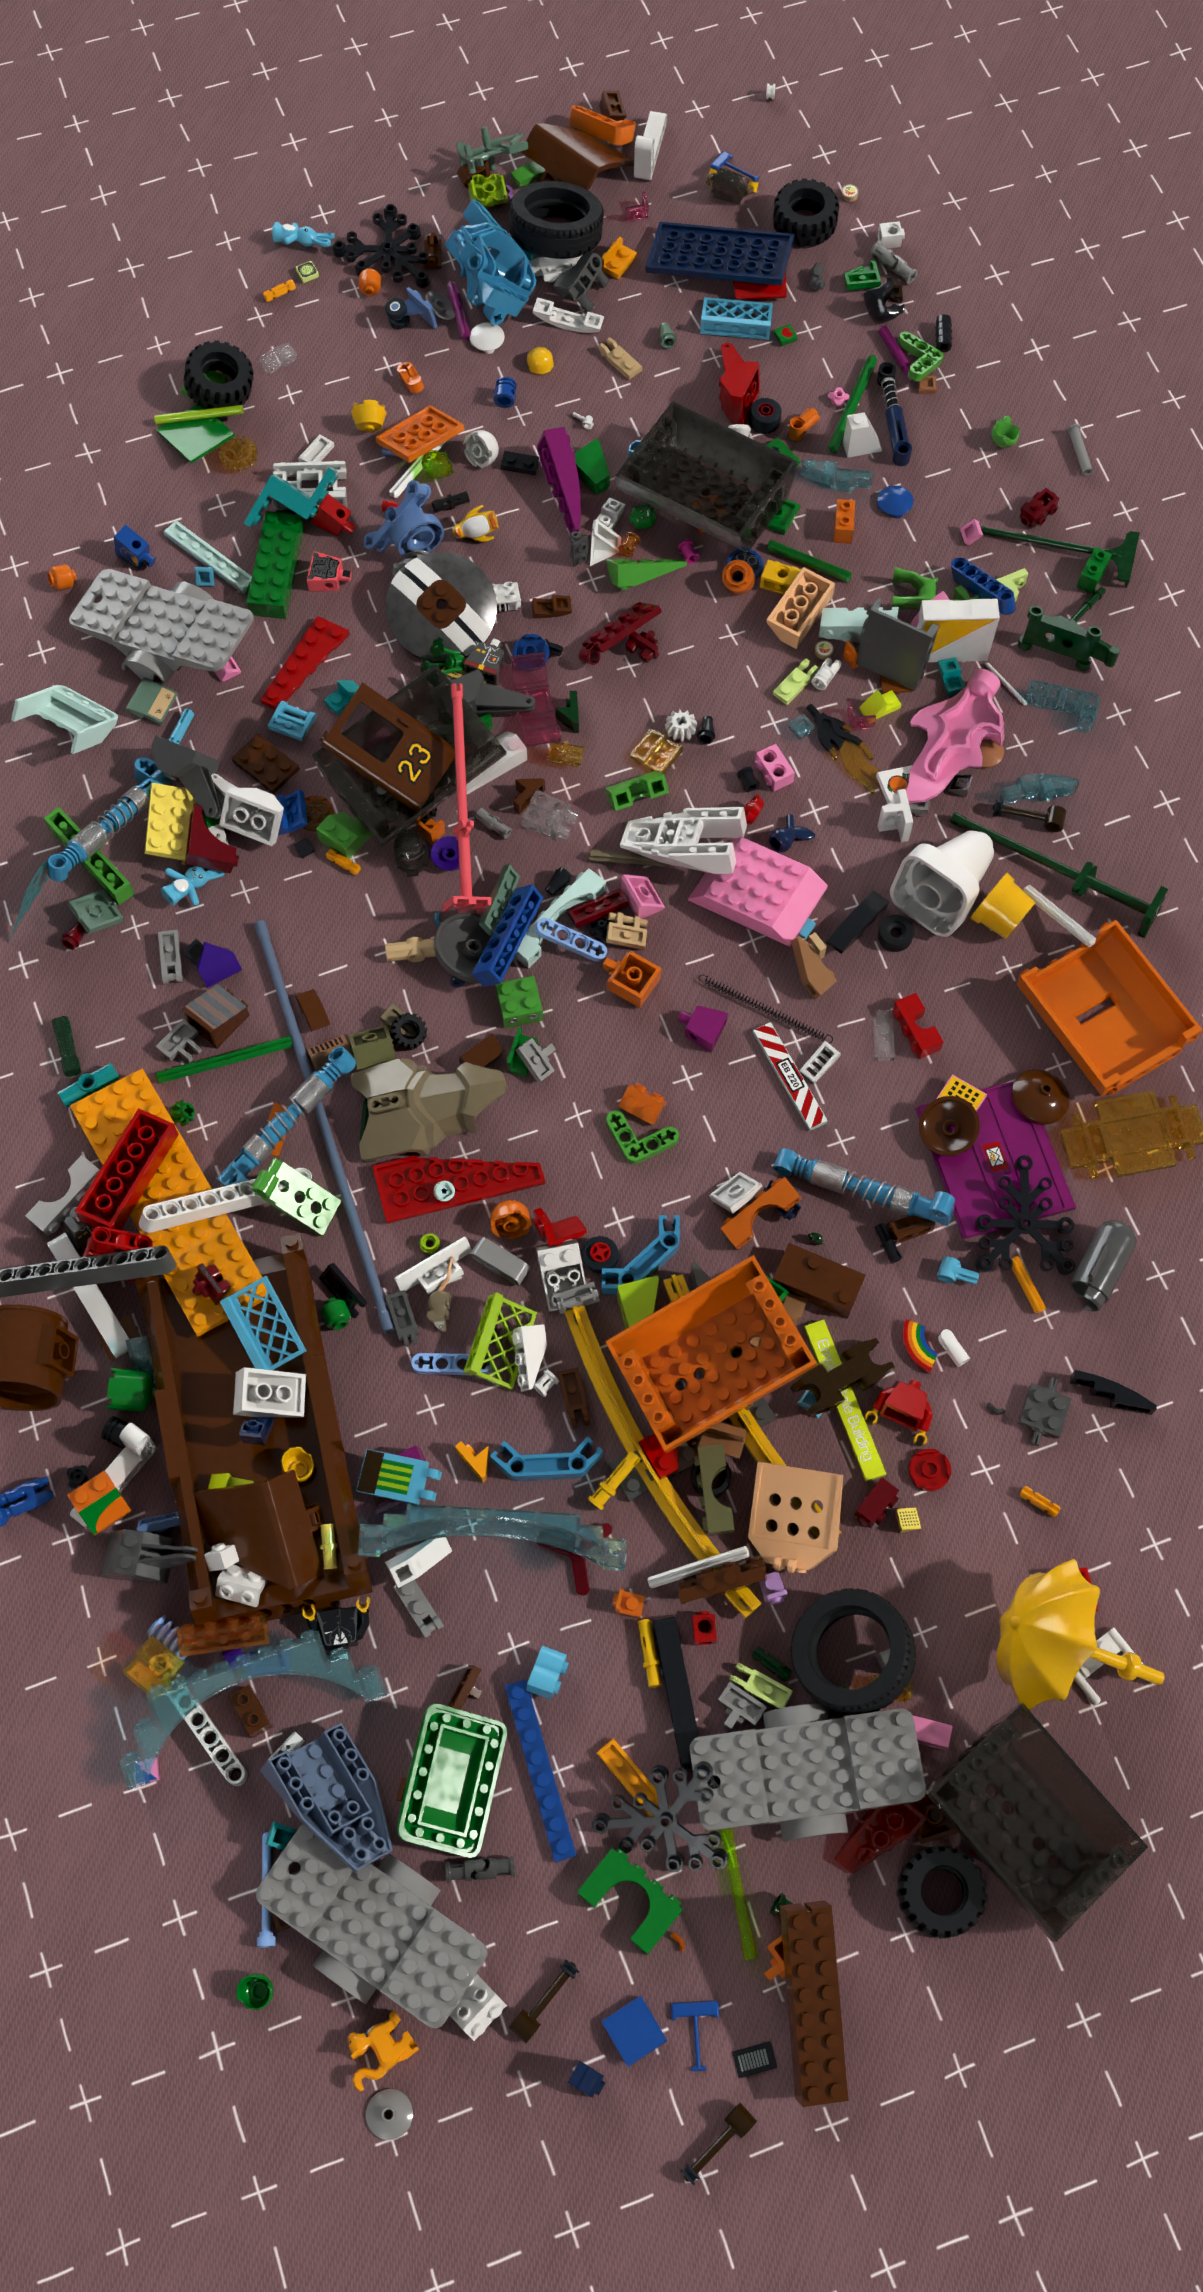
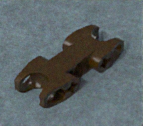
M877 1338L857 1343L845 1350L840 1355L845 1363L827 1372L823 1364H820L809 1370L802 1378L792 1384L790 1389L793 1393L809 1390L816 1397V1403L806 1412L808 1417L828 1412L845 1401L841 1392L859 1383L863 1391L876 1385L895 1368L892 1362L878 1365L870 1359V1351L879 1344Z

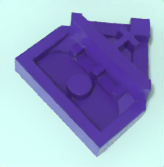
M204 941L203 950L196 965L207 988L242 970L233 951Z

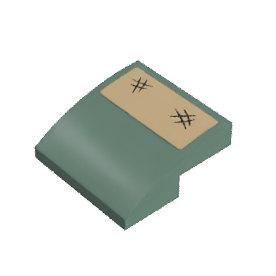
M142 679L125 710L141 719L146 717L161 726L178 693L156 682Z

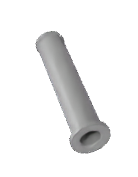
M1070 425L1066 432L1070 435L1082 474L1088 476L1094 470L1080 433V425Z

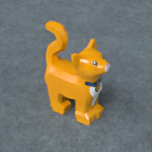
M395 2010L389 2013L387 2021L372 2026L365 2033L358 2034L352 2032L348 2036L349 2048L352 2053L351 2058L353 2060L362 2056L371 2047L379 2061V2067L376 2070L365 2067L358 2069L354 2074L353 2086L359 2092L364 2090L363 2078L378 2080L398 2062L408 2059L419 2050L408 2031L404 2032L402 2039L397 2042L391 2037V2031L401 2020Z

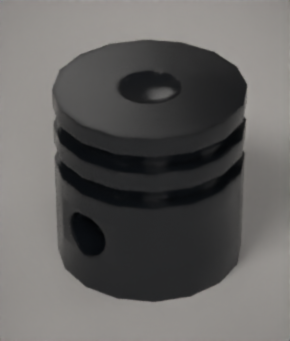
M112 1416L105 1424L101 1438L124 1449L126 1446L119 1436L129 1423L116 1416Z

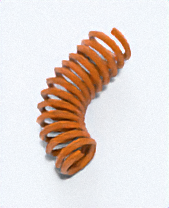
M673 1932L670 1934V1937L678 1942L679 1950L684 1952V1940L677 1933Z

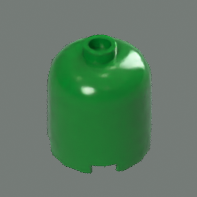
M112 1367L111 1373L115 1374L114 1378L109 1377L107 1398L111 1399V1404H107V1410L144 1411L148 1409L152 1399H155L154 1391H157V1386H154L152 1376L145 1371Z

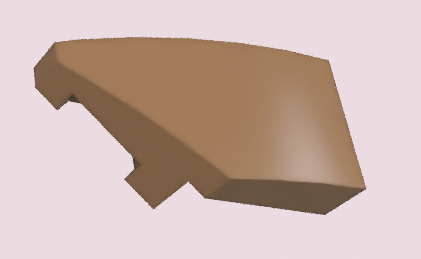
M788 1293L783 1305L796 1326L798 1320L802 1317L807 1299Z

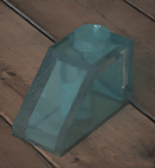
M147 1335L126 1340L133 1369L145 1371L152 1375L154 1368Z

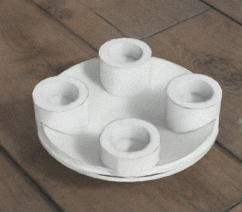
M489 322L476 325L470 332L471 345L487 354H491L495 349L499 348L505 338L502 328Z

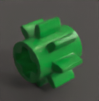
M180 1100L170 1106V1117L175 1124L180 1122L181 1126H185L194 1120L195 1110L190 1102L184 1103V1100Z

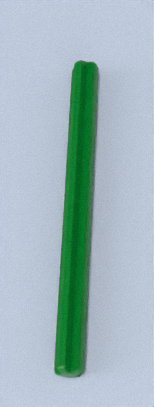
M869 355L866 359L829 443L828 449H830V452H837L844 438L847 415H852L856 411L877 363L875 355Z
M290 1036L166 1069L157 1072L156 1078L158 1083L161 1084L288 1049L293 1046Z

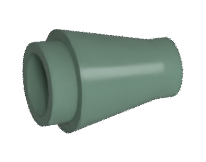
M661 323L659 326V342L666 349L672 348L677 340L676 335L668 323Z

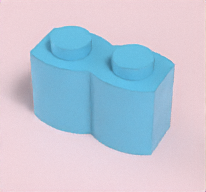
M542 1646L528 1680L526 1691L550 1700L553 1694L558 1695L562 1684L558 1680L561 1674H566L569 1662H566L567 1654Z

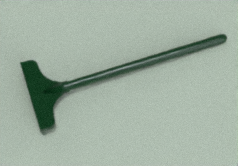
M981 526L982 533L1088 554H1092L1095 547ZM1128 532L1124 542L1117 548L1102 549L1112 554L1111 560L1115 562L1118 571L1117 580L1124 582L1125 588L1128 587L1140 532Z

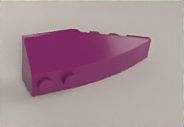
M565 427L544 430L536 448L546 480L549 485H553L554 490H552L554 498L558 497L559 499L558 508L560 512L565 513L564 521L571 535L574 531H579L581 514L580 486L575 463V452L571 449L570 436L566 433Z

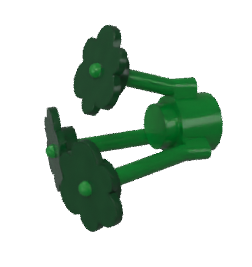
M438 637L433 641L430 653L433 658L441 657L443 652L451 654L450 657H447L446 663L430 664L426 660L425 655L421 657L420 669L423 677L426 676L433 686L441 683V675L461 672L464 669L465 657L460 655V651L444 648L442 637ZM437 667H448L450 669L440 671Z

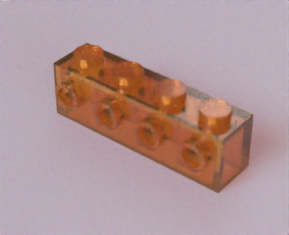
M252 1614L247 1619L240 1620L239 1617L227 1618L226 1622L217 1623L216 1620L203 1622V1625L199 1626L184 1624L181 1625V1628L176 1629L179 1657L270 1644L266 1616H261V1614Z

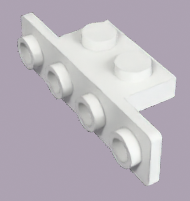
M581 256L567 259L536 257L528 261L535 276L542 275L545 282L552 283L556 282L560 274L574 267Z
M463 1237L396 1276L394 1279L399 1290L407 1291L420 1283L428 1295L435 1292L446 1279L451 1256H453V1262L448 1283L464 1274L463 1270L456 1261L472 1251L468 1239Z

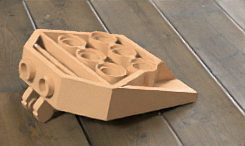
M765 1462L757 1463L748 1538L765 1562L773 1564L772 1568L781 1571V1569H785L787 1566L788 1573H806V1570L815 1568L837 1551L843 1475ZM775 1493L781 1498L779 1505L773 1502ZM795 1497H799L802 1501V1506L799 1509L794 1505ZM817 1500L823 1504L821 1512L815 1509V1502ZM772 1519L777 1522L778 1527L776 1531L770 1528L769 1523ZM792 1523H795L799 1528L796 1535L790 1530ZM813 1526L817 1527L820 1531L818 1538L812 1536L811 1530Z

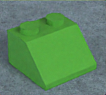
M344 812L328 815L316 828L319 841L329 848L336 850L337 854L341 853L349 859L372 835L371 831Z

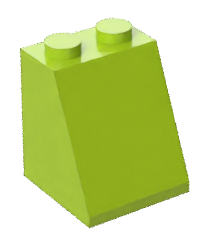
M658 1275L617 1286V1301L625 1329L654 1313L658 1293Z

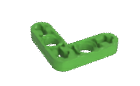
M909 332L900 333L897 341L898 345L919 358L910 366L908 377L913 381H921L940 366L943 353Z
M611 1111L607 1115V1127L625 1159L630 1164L643 1162L678 1143L679 1132L674 1127H666L638 1141L621 1112ZM614 1117L616 1120L619 1119V1130L616 1123L612 1122V1118ZM622 1133H627L631 1138L629 1141L623 1142L619 1139V1136ZM668 1133L674 1135L673 1140L666 1139ZM654 1141L658 1144V1147L655 1150H650L646 1144ZM631 1151L639 1152L638 1157L630 1156Z

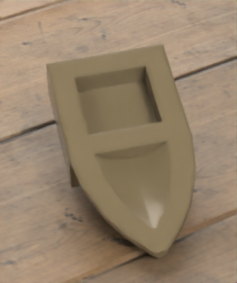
M392 1003L379 1020L391 1028L393 1021L405 1013ZM409 1024L402 1025L401 1033L403 1035L416 1036L413 1026Z

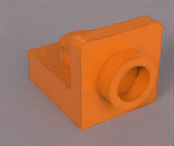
M620 1588L619 1594L614 1593L612 1606L616 1607L615 1613L640 1619L645 1596L626 1592Z

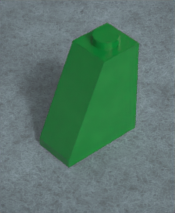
M596 438L575 452L578 477L595 495L606 491L610 487V474L600 442Z

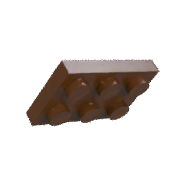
M256 734L232 757L233 763L272 794L278 791L300 770L299 765L260 734Z

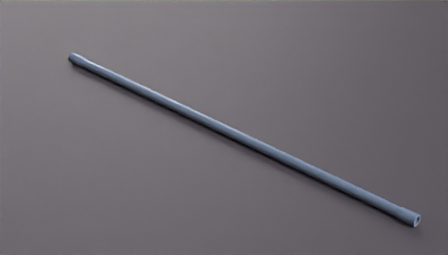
M260 920L255 922L254 926L265 954L304 1080L306 1081L313 1072L270 941L266 922ZM321 1101L315 1106L314 1112L377 1307L383 1333H391L395 1331V1326L380 1286Z

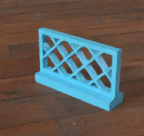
M704 297L700 334L769 340L773 303ZM707 304L715 305V307L710 308ZM726 306H732L733 308L728 310ZM745 307V308H749L750 310L745 311V310H743L742 308ZM767 309L768 311L762 313L760 310ZM721 310L724 313L719 315L716 311ZM738 311L740 315L735 316L733 313ZM756 313L758 316L753 318L751 314Z
M267 1276L260 1278L220 1301L255 1369L274 1370L307 1351ZM261 1283L267 1289L265 1297L256 1295L257 1286ZM242 1294L250 1296L248 1307L242 1306L237 1297ZM254 1298L264 1301L261 1312L252 1309ZM268 1302L275 1304L277 1308L275 1316L266 1313ZM250 1313L260 1315L258 1326L251 1324L249 1321ZM264 1317L274 1320L272 1331L262 1328ZM278 1321L285 1323L287 1327L285 1335L276 1332ZM261 1331L270 1334L268 1345L261 1343L259 1339ZM274 1336L284 1338L282 1349L272 1347ZM288 1340L295 1342L299 1351L295 1353L286 1351ZM271 1350L281 1353L279 1361L274 1365L269 1358Z

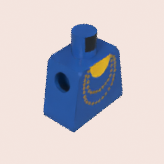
M126 524L114 536L115 555L136 568H140L143 564L148 567L154 565L156 558L150 555L149 544Z

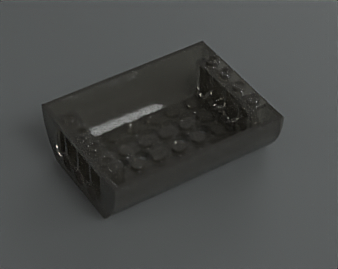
M435 664L387 700L455 747L453 699L451 698L452 683ZM463 698L467 785L506 756L507 752ZM371 711L341 733L383 763L387 761L403 737L401 730L374 711ZM323 747L312 755L317 767L330 787L372 840L381 848L457 792L455 758L423 807L416 813L388 792L379 794L377 792L379 786Z
M1023 1703L1014 1707L991 1724L924 1791L1052 1942H1057L1148 1848ZM988 1784L995 1787L996 1794L994 1797L989 1796L986 1792ZM1003 1802H1007L1011 1806L1009 1815L1002 1811L1001 1806ZM1034 1838H1038L1042 1843L1040 1851L1033 1847L1032 1842ZM1050 1856L1055 1857L1058 1862L1056 1869L1051 1868L1048 1864Z

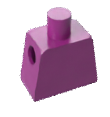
M696 1006L693 1014L682 1010L678 1022L687 1025L685 1029V1036L712 1053L727 1023L728 1013Z

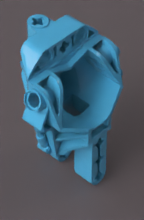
M471 199L463 213L464 218L470 225H462L459 230L454 229L445 246L459 262L461 267L460 275L467 277V300L477 307L484 303V315L491 324L499 325L504 321L507 314L515 317L518 316L529 300V295L534 290L537 280L523 250L507 231L501 228L480 202Z

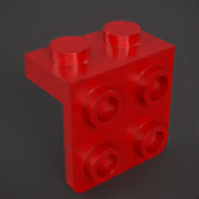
M542 1208L533 1210L535 1217L532 1218L536 1230L538 1229L540 1236L545 1239L549 1246L561 1245L563 1241L578 1239L587 1233L586 1227L578 1216L551 1224Z

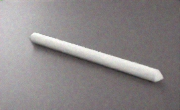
M985 663V666L999 678L1000 682L1023 705H1027V701L992 665Z

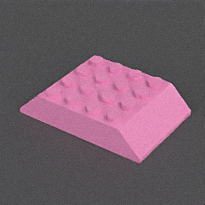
M740 837L726 840L725 843H733L736 864L733 873L713 874L705 872L689 896L688 901L790 947L792 945L791 941L801 931L828 888V885L809 866L746 838Z

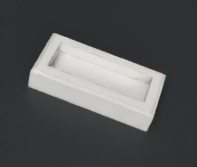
M319 434L298 458L299 462L322 461L334 448V442Z

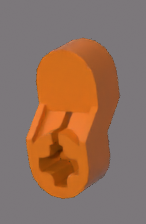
M410 362L398 365L399 377L410 393L422 391L424 384L414 365Z

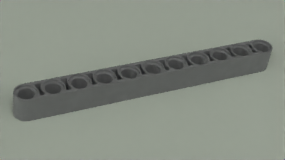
M155 1246L0 1269V1298L162 1275L172 1272L176 1268L177 1263L167 1246Z

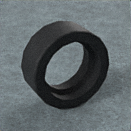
M727 1462L726 1469L722 1471L724 1476L723 1482L717 1488L712 1489L714 1497L724 1494L729 1488L732 1475L731 1468ZM694 1464L690 1476L691 1484L694 1490L703 1496L702 1487L698 1488L696 1476L699 1474L700 1467Z

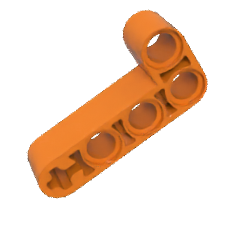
M571 106L570 126L614 145H624L633 142L635 122L631 120L615 121L582 106Z

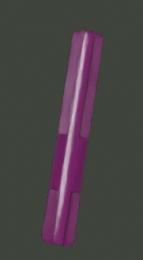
M450 281L447 289L462 339H469L471 333L457 283Z
M881 326L878 330L879 335L909 382L913 381L908 377L911 366L910 362L888 327Z

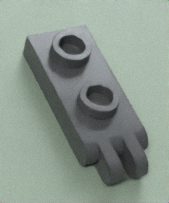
M403 1290L385 1296L399 1341L404 1340L405 1346L409 1347L408 1338L412 1337L413 1344H418L416 1336L419 1335V1331L406 1291Z

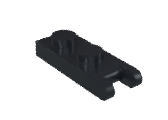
M335 1263L329 1264L319 1279L336 1299L346 1302L351 1317L357 1318L359 1312L355 1309V1306L358 1303L359 1306L365 1307L367 1301Z

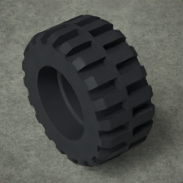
M804 178L801 181H798V179L793 180L791 184L787 183L784 188L782 187L775 197L773 211L774 229L779 233L794 234V246L797 244L800 247L808 245L813 247L815 244H822L836 230L839 214L837 195L829 186L826 187L825 183H819L815 179L807 180V178ZM810 210L815 212L816 215L803 216L795 211Z
M208 341L204 342L203 345L199 344L195 347V350L190 351L189 357L186 359L183 380L185 390L188 391L187 394L191 399L194 398V403L198 406L202 405L203 409L236 405L243 406L245 401L248 400L252 388L254 374L251 367L252 363L243 351L240 352L238 347L235 345L230 346L228 342L220 343V341H214V343H210ZM211 370L222 371L231 376L233 381L224 384L215 383L209 380L204 373Z
M933 1846L915 1854L902 1868V1873L897 1881L899 1884L898 1890H896L900 1901L898 1905L900 1910H903L906 1915L904 1918L907 1922L912 1923L915 1926L914 1929L925 1933L926 1936L945 1939L961 1935L975 1926L979 1921V1917L985 1911L984 1904L988 1899V1894L985 1893V1887H987L986 1880L982 1878L981 1873L983 1872L980 1866L977 1867L974 1864L975 1860L971 1856L967 1857L964 1855V1851L952 1849L951 1846ZM946 1870L954 1874L959 1880L963 1890V1899L960 1906L954 1912L946 1915L937 1914L928 1909L921 1897V1884L925 1876L931 1871Z

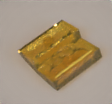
M650 729L629 756L651 772L658 770L665 774L684 750L682 745L668 740L666 734Z
M151 1635L138 1649L136 1657L127 1665L122 1673L152 1699L157 1701L176 1678L185 1662Z

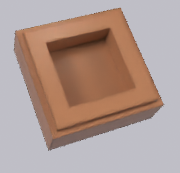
M926 376L923 380L918 381V394H936V376Z

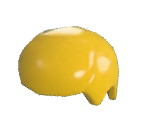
M536 347L528 352L527 364L530 372L541 375L552 370L554 366L553 356L548 349Z
M302 1447L289 1448L283 1453L281 1459V1470L283 1473L294 1470L298 1482L306 1481L312 1475L315 1467L312 1456L305 1452Z

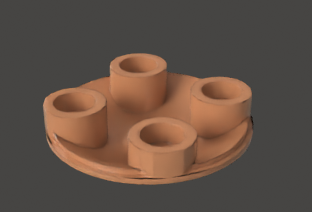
M982 740L980 749L983 763L980 769L985 770L1001 762L1004 756L1003 744L1001 747L993 740Z

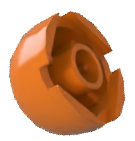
M507 1200L495 1206L491 1212L490 1225L493 1234L497 1237L509 1236L508 1239H516L529 1232L532 1221L529 1210L523 1203L516 1200Z

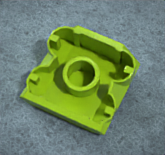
M476 174L468 184L470 201L475 199L485 208L508 202L503 175L492 174L485 178L481 174Z

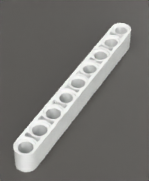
M295 1169L308 1179H312V1174L308 1169ZM252 1179L148 1205L143 1209L139 1227L144 1232L150 1233L268 1202L255 1195L251 1190L256 1180ZM280 1181L278 1184V1189L281 1192H284L286 1189L283 1181ZM297 1191L295 1193V1196L300 1195L301 1193Z

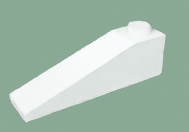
M506 731L490 740L465 768L467 794L527 761V748L516 734Z

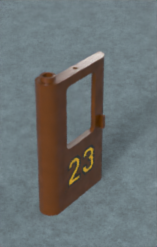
M363 682L329 733L325 730L319 739L322 742L321 747L416 813L423 807L455 758V747ZM358 703L364 704L403 732V737L384 763L350 741L340 732Z

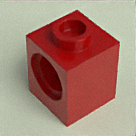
M709 1611L696 1612V1615L692 1616L694 1646L716 1644L715 1614H709ZM700 1623H707L710 1626V1631L703 1633L698 1629V1625Z

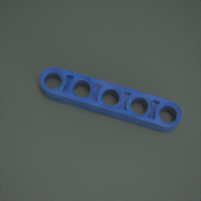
M959 557L951 561L952 576L956 583L962 585L975 596L978 595L980 599H998L999 612L1003 615L1012 614L1016 610L1014 592L965 558Z

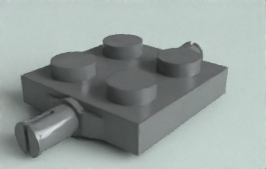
M1050 1377L1048 1387H1041L1033 1383L1029 1386L1018 1424L1026 1426L1034 1432L1030 1441L1032 1445L1039 1446L1042 1435H1049L1057 1439L1061 1436L1072 1398L1059 1394L1056 1391L1058 1378Z

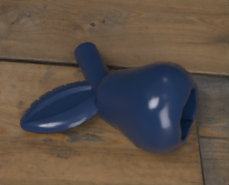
M789 814L786 816L787 827L774 829L769 835V844L776 852L783 853L791 848L795 838L810 840L815 837V833L806 827H794V816Z

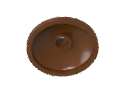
M1040 1069L1027 1070L1021 1073L1012 1085L1011 1097L1013 1104L1018 1112L1029 1121L1044 1125L1053 1124L1062 1119L1068 1111L1070 1098L1067 1088L1058 1077L1048 1071Z
M944 1096L932 1101L924 1109L919 1121V1133L922 1141L932 1152L941 1156H957L966 1152L974 1145L980 1132V1119L977 1111L968 1101L957 1096ZM952 1125L955 1126V1130L953 1132H949V1127Z

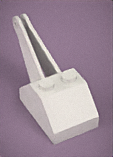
M214 773L211 775L219 804L223 808L219 826L273 846L277 841L284 810L276 797L257 788H238L218 774Z

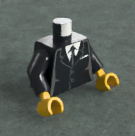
M359 1596L354 1607L316 1612L313 1604H311L312 1612L306 1613L304 1607H302V1614L306 1618L311 1635L320 1645L326 1646L327 1650L336 1649L337 1661L350 1659L349 1647L357 1646L359 1640L363 1639L369 1627V1597L366 1599V1604L360 1603Z

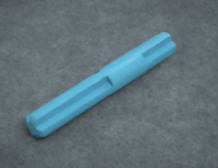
M184 709L169 741L180 744L194 717V712L191 709Z

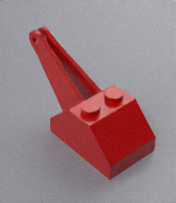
M724 343L721 345L724 375L720 376L719 387H721L719 401H721L723 412L732 424H744L751 405L755 402L760 392L759 363L753 361L744 362L731 343Z

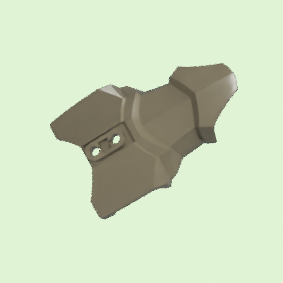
M395 1059L353 1073L351 1075L352 1088L367 1098L369 1111L367 1125L359 1143L361 1159L365 1163L375 1162L376 1159L406 1152H418L427 1156L430 1150L446 1137L467 1131L477 1134L475 1118L487 1106L505 1095L507 1088L505 1076L500 1070L489 1069L468 1062L460 1065L455 1073L434 1074L424 1065H417L411 1059Z

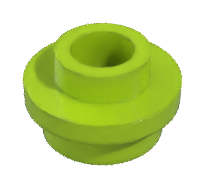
M425 1234L421 1237L419 1245L424 1253L433 1254L438 1251L440 1240L434 1234ZM428 1242L434 1243L432 1247H427L426 1244Z

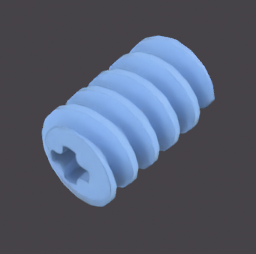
M163 1615L151 1625L147 1634H149L151 1641L155 1640L156 1646H162L161 1650L168 1652L170 1658L175 1657L174 1662L179 1664L189 1656L195 1646H190L192 1638L183 1640L186 1635L185 1632L177 1634L178 1626L171 1629L172 1620L165 1624L167 1616Z

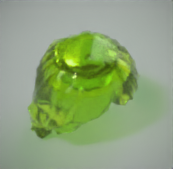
M431 450L422 457L421 465L428 478L440 479L454 473L453 466L446 452Z

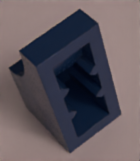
M581 2061L578 2062L568 2081L570 2085L590 2097H593L594 2094L599 2096L606 2082L602 2081L604 2075Z

